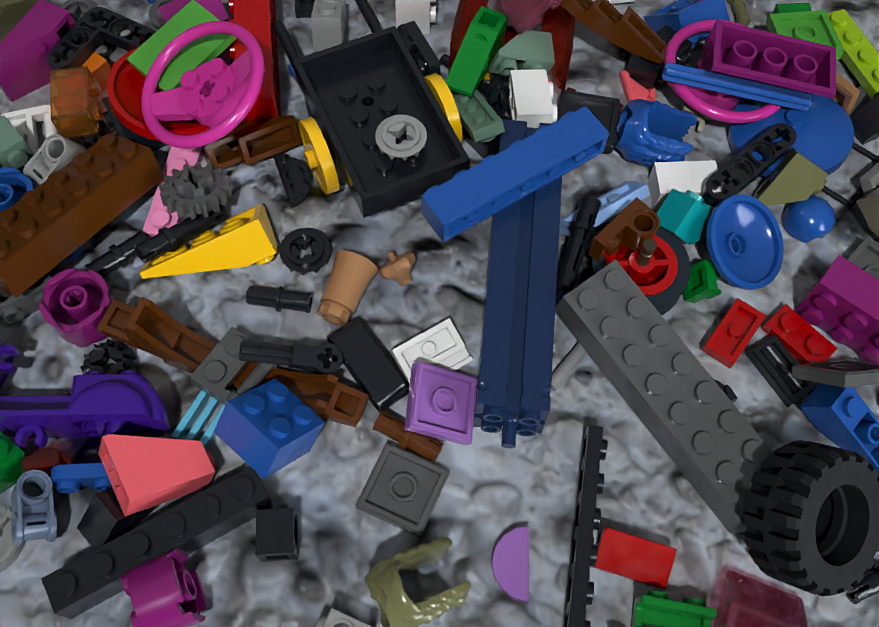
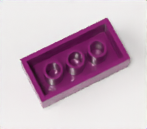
M838 255L812 286L795 312L802 316L809 324L817 326L829 334L837 343L845 345L859 354L866 362L879 365V280Z

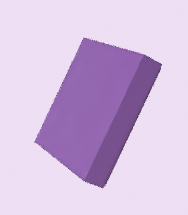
M421 361L413 363L404 430L465 446L471 444L477 378Z

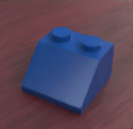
M676 0L644 16L645 22L655 32L665 25L678 32L683 27L697 21L710 19L730 21L725 0ZM711 31L698 33L687 38L693 43L691 49L698 46V41L701 39H707Z

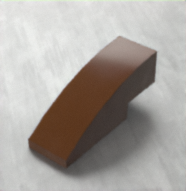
M288 115L240 123L221 139L201 148L206 163L213 164L215 170L217 168L224 169L242 161L247 166L302 143L295 117Z

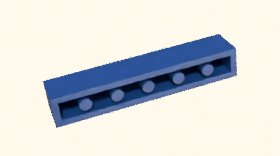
M586 106L575 112H567L555 123L540 127L533 135L522 141H514L507 149L496 155L485 157L480 164L471 169L459 171L452 179L440 186L434 185L421 195V214L444 243L603 153L609 132Z

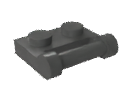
M231 327L189 378L191 384L223 405H226L227 401L256 388L271 369H276L278 365L258 363L235 393L228 391V388L249 364L248 361H241L239 359L241 341H254Z

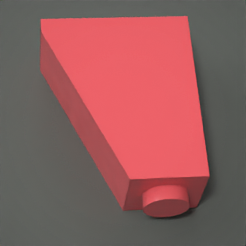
M108 434L102 436L98 452L124 516L208 488L216 471L215 460L210 452L205 451L201 441Z

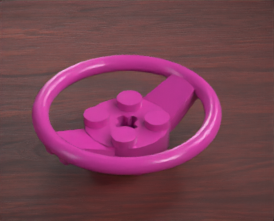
M719 19L697 21L676 32L667 44L664 65L667 62L676 63V54L680 45L687 38L695 34L711 31L716 20ZM720 20V21H724V22H728V23H733V24L745 26V25H742V24H739V23H736V22H732V21H728V20ZM702 58L699 59L695 68L708 70L701 68ZM667 81L668 85L673 88L676 98L680 97L688 106L700 114L722 122L736 124L757 122L768 118L782 107L766 104L761 108L751 111H733L744 98Z
M210 21L193 26L170 41L151 65L142 89V114L150 132L164 144L175 148L190 149L211 144L235 129L247 116L257 100L263 83V76L266 72L263 53L256 38L250 31L236 23ZM212 34H227L239 39L247 48V51L229 66L221 58H214L210 62L203 63L193 71H186L180 79V84L183 87L155 93L159 79L169 62L185 46L199 38ZM195 119L201 125H206L210 129L195 135H177L166 130L159 121Z

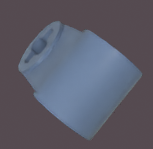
M33 469L26 471L18 479L11 494L13 546L21 545L22 541L39 539L54 542L57 535V518L53 503L51 478L41 470ZM28 485L34 486L40 491L41 495L30 497L23 492L22 488Z

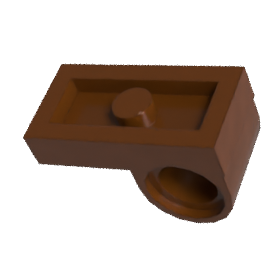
M636 197L594 237L589 255L599 262L607 253L610 256L614 255L623 243L633 251L640 250L646 239L654 240L660 227L658 215Z

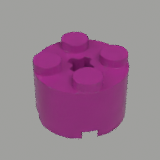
M76 268L56 274L45 284L42 303L39 301V309L43 318L62 339L75 344L77 347L84 348L107 337L99 333L97 327L112 300L118 299L103 277L97 272L87 269L88 271H78Z
M175 548L170 550L168 553L166 552L136 565L129 572L122 574V587L130 597L134 609L130 614L133 627H191L205 620L206 616L200 615V611L206 609L203 587L196 570L188 571L183 562L189 558L182 549Z

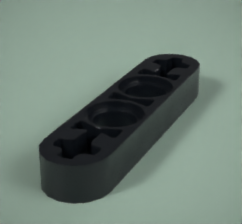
M783 123L771 126L708 178L701 192L705 203L716 207L723 199L738 195L789 152L797 138L795 130ZM782 137L784 140L778 142L774 147L772 145L774 139ZM760 151L767 156V161L756 160L752 152ZM731 169H742L747 177L745 179L736 178L731 173ZM724 182L727 185L723 192L716 194L712 191L713 189L717 190Z

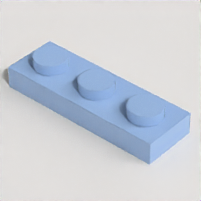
M628 180L597 198L601 201L602 205L597 214L594 227L611 222L615 215L622 212L636 197L643 200L650 196L647 184ZM578 210L560 219V234L570 236L569 227L571 222L575 221Z

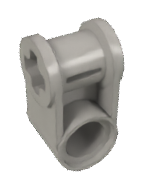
M52 134L44 140L42 146L32 159L25 164L23 174L39 186L47 180L50 174L61 170L77 154L86 150L75 141L59 134Z

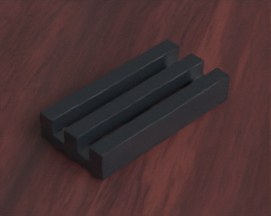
M776 335L754 346L746 353V356L787 408L805 396L810 395L815 389L816 385L812 381L795 378L803 388L800 390L788 375L789 372L792 374V366L798 363ZM768 347H770L773 350V352L777 355V357L781 361L780 363L772 355Z

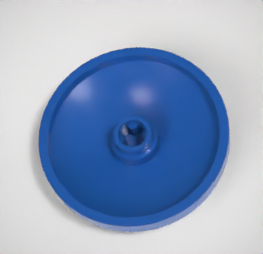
M811 94L812 103L807 111L781 107L773 115L757 122L729 123L728 141L733 153L737 155L771 126L778 123L787 124L795 130L797 135L791 149L795 148L830 175L846 161L854 142V127L847 112L836 101L829 97ZM744 98L733 111H751L761 108L768 103ZM782 137L775 138L772 145L775 147L778 142L784 139ZM760 151L752 152L756 160L767 161V156ZM787 154L767 169L762 176L768 178Z

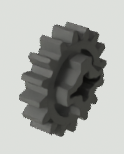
M197 162L195 167L184 164L181 171L174 168L172 169L173 176H164V183L159 184L163 206H167L170 214L177 211L178 218H182L186 214H190L191 219H195L197 214H202L206 218L210 210L218 213L220 212L219 204L227 205V197L232 195L228 175L223 174L222 168L214 170L211 163L206 167H201L200 162Z

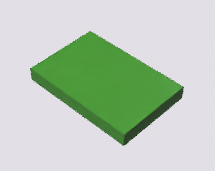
M191 0L135 50L127 60L131 66L146 78L158 54L176 36L198 24L220 20L198 2ZM212 34L191 42L179 51L166 66L159 79L157 88L161 91L183 87L180 84V79L186 71H193L203 63L210 62L237 38L227 34Z

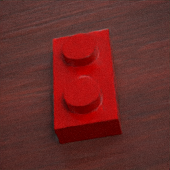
M737 298L702 348V351L730 369L766 315Z
M787 304L761 328L770 337L776 335L800 364L825 362L838 349Z

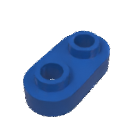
M102 463L67 464L51 468L50 478L52 486L57 487L56 491L60 493H78L80 488L94 487L93 489L96 491L112 488Z

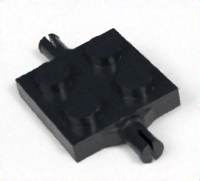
M411 21L399 25L397 31L423 77L434 73L441 76V63L416 22Z

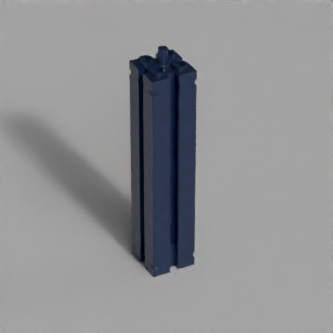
M502 119L505 132L500 134L498 153L507 149L514 141H522L533 135L540 127L551 124L539 123V128L527 127V121ZM562 176L492 215L473 427H481L482 431L488 433L501 432L502 428L501 446L511 449L516 447V434L520 436H534L536 433H542L545 420H547L550 412Z

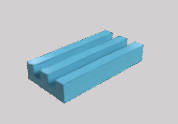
M228 389V391H230V392H234V393L236 392V390H234V389H232V390ZM201 390L171 436L174 439L195 441L204 425L209 421L219 401L213 397L211 398L188 435L185 436L211 397ZM222 405L200 439L205 451L216 436L214 430L225 405Z

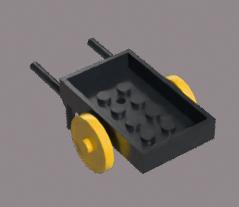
M355 0L372 34L300 57L283 21H275L273 28L295 71L297 83L304 95L309 118L300 120L298 125L308 167L313 170L321 189L328 195L339 191V181L334 164H338L363 218L420 197L430 187L434 185L440 186L452 179L459 171L469 170L470 158L461 144L463 139L462 125L456 103L443 78L437 73L423 77L396 27L383 29L368 0ZM394 115L412 116L418 119L426 129V147L420 150L418 157L412 155L406 161L400 157H395L391 160L388 154H381L376 144L375 134L379 124L386 118ZM406 131L400 138H396V144L399 145L403 140H407Z

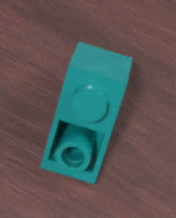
M672 189L656 214L659 217L661 227L670 231L679 240L691 245L706 237L708 221L714 208L703 203L704 199L690 190H687L684 194L676 189Z

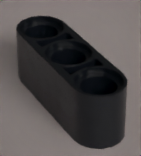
M356 318L327 335L328 342L335 344L341 350L343 365L362 391L369 394L368 399L378 412L381 413L409 394V390L401 376Z

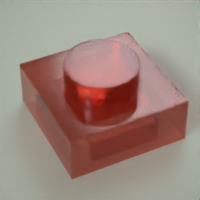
M42 448L35 451L34 455L21 458L22 472L25 473L33 469L41 470L50 477L52 467L71 464V459L58 448Z

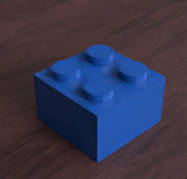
M275 378L227 401L214 433L265 479L310 452L325 422Z

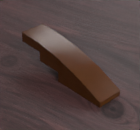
M556 0L578 21L604 39L632 54L660 64L664 61L667 43L630 6L620 13L608 0Z

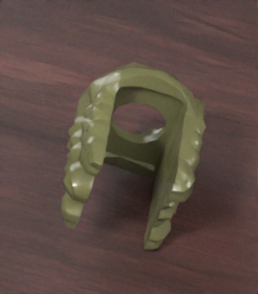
M438 537L427 544L422 543L419 546H413L398 552L391 558L381 560L370 569L369 573L365 576V582L371 593L370 598L378 601L382 612L380 622L383 627H418L422 623L428 624L433 619H438L452 607H460L464 603L471 588L469 580L420 603H415L409 597L401 581L402 576L444 558L445 553L449 551V547L453 544L450 538Z

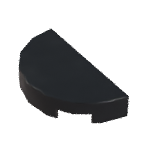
M286 153L273 155L274 162L292 209L302 204L310 195L313 186L311 170L306 162L301 159L289 157Z

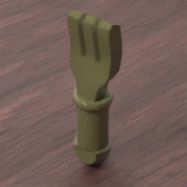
M727 0L728 3L732 4V10L736 14L737 23L748 26L751 19L746 10V3L743 0Z

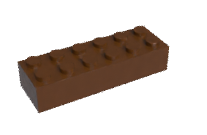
M113 133L104 135L85 152L77 154L61 170L50 174L47 180L37 188L26 192L21 197V200L9 209L1 211L0 289L17 298L163 180L164 175L151 148Z

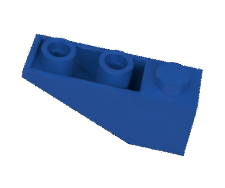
M818 384L800 408L821 434L838 447L851 450L865 457L879 474V420L853 387L844 388L828 384Z

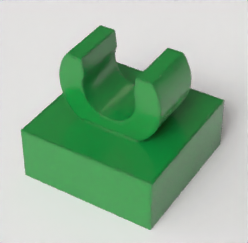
M704 259L691 266L690 278L684 289L685 301L696 303L704 298L712 299L721 294V290L718 289L717 285L719 275L715 273V266L711 261Z

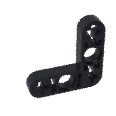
M95 7L87 11L51 49L47 55V61L54 74L60 77H68L76 73L104 41L129 52L140 47L142 43L147 41L157 31L106 8ZM121 30H131L125 36H117V33ZM81 38L89 39L85 44L75 45V42Z

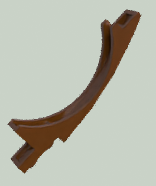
M144 297L140 298L136 307L113 299L97 327L99 333L160 357L165 364L191 374L217 345L180 324L161 310L155 303ZM249 362L229 388L237 390L258 363ZM277 367L276 369H271L258 385L260 386L276 378L320 418L355 428L369 397V394L339 383V378L331 374L299 373Z

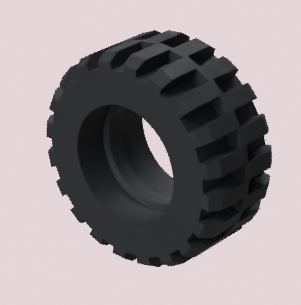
M802 440L785 444L774 450V455L767 456L760 463L762 466L761 470L754 472L750 480L753 484L750 492L746 491L744 502L747 503L746 511L742 512V523L746 526V531L743 532L744 542L747 547H750L748 552L754 563L767 576L814 595L832 596L851 589V585L858 584L864 578V571L871 569L875 562L873 559L876 552H879V478H877L879 474L865 457L851 450Z

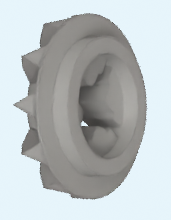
M394 115L383 120L377 127L375 134L376 144L381 154H388L391 160L395 157H400L406 161L409 156L414 155L418 157L420 150L426 147L427 132L424 125L418 119L409 115ZM406 131L407 140H403L399 145L396 144V138H400Z

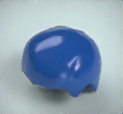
M811 195L807 200L792 202L785 209L782 215V222L791 237L808 243L816 238L822 239L830 233L836 218L834 209L827 200L820 196Z

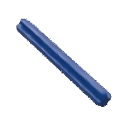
M667 62L662 70V79L664 81L777 106L807 111L812 103V95L807 92L671 62Z

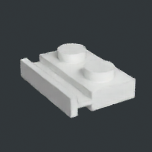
M450 318L390 351L409 384L412 364L416 361L456 371L473 361Z

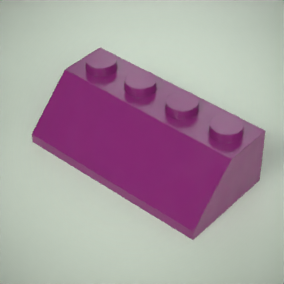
M716 20L703 45L701 68L824 97L834 98L836 95V47Z

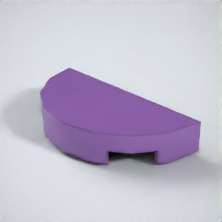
M529 526L515 528L503 535L494 549L491 562L493 577L500 588L513 600L524 603L529 602Z

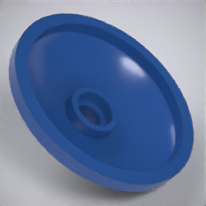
M734 195L719 202L710 215L706 233L707 248L712 263L728 283L739 289L755 290L767 286L778 275L784 254L781 230L774 215L765 204L749 195Z

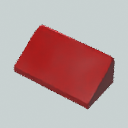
M607 527L601 531L597 545V561L593 568L662 590L666 589L677 549Z

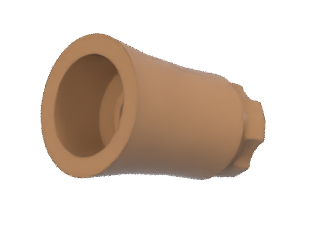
M346 250L337 251L328 283L320 299L321 304L317 310V315L334 325L343 326L348 323L350 316L354 315L367 286L377 273V266L369 259L357 253Z

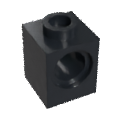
M273 503L267 505V508L264 510H256L255 555L261 562L298 560V515L294 508H289L288 504Z

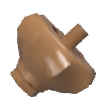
M393 251L387 253L390 260L378 268V274L384 279L394 280L400 286H403L413 279L411 271L416 262L415 255L412 252H404L395 256Z

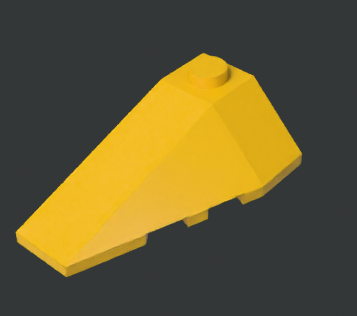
M263 203L225 220L226 224L216 233L206 230L199 234L191 242L192 246L187 248L186 244L178 245L177 250L173 252L167 251L144 264L139 274L142 279L247 267L254 263L259 266L269 262L274 258L273 254H276L278 243Z

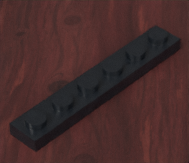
M589 425L583 436L563 627L591 626L590 621L585 620L586 604H592L594 595V582L588 581L590 567H595L597 561L598 546L592 544L593 530H598L600 526L601 508L595 507L597 494L601 495L603 492L604 473H599L600 460L604 461L606 458L608 440L602 439L603 427Z

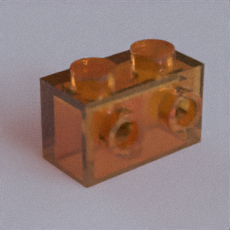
M88 66L50 71L51 121L59 135L66 138L99 133L98 120L103 119V114L97 97L102 95L98 78L92 77Z

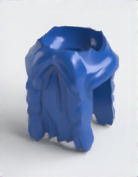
M631 100L620 113L618 126L616 127L618 137L614 147L621 152L623 158L627 161H636L639 165L643 164L650 168H653L655 162L684 161L685 155L692 151L693 145L683 142L682 137L688 134L687 130L690 129V126H694L697 123V117L690 112L671 108L669 105L661 104L658 101Z

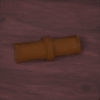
M385 410L379 414L374 423L373 430L398 442L399 448L403 450L408 448L430 460V462H435L444 446L443 442H439L427 435L404 430L405 422L387 413Z

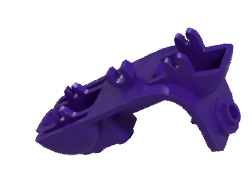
M1 339L0 391L8 374L17 372V367L13 365V356L20 355V351L15 346L6 345ZM124 370L120 374L87 371L84 375H75L70 396H0V431L5 436L15 437L16 444L21 448H26L28 438H36L35 444L40 448H44L48 438L102 437L108 434L158 437L164 436V431L170 430L169 414L163 399L153 385L137 371Z

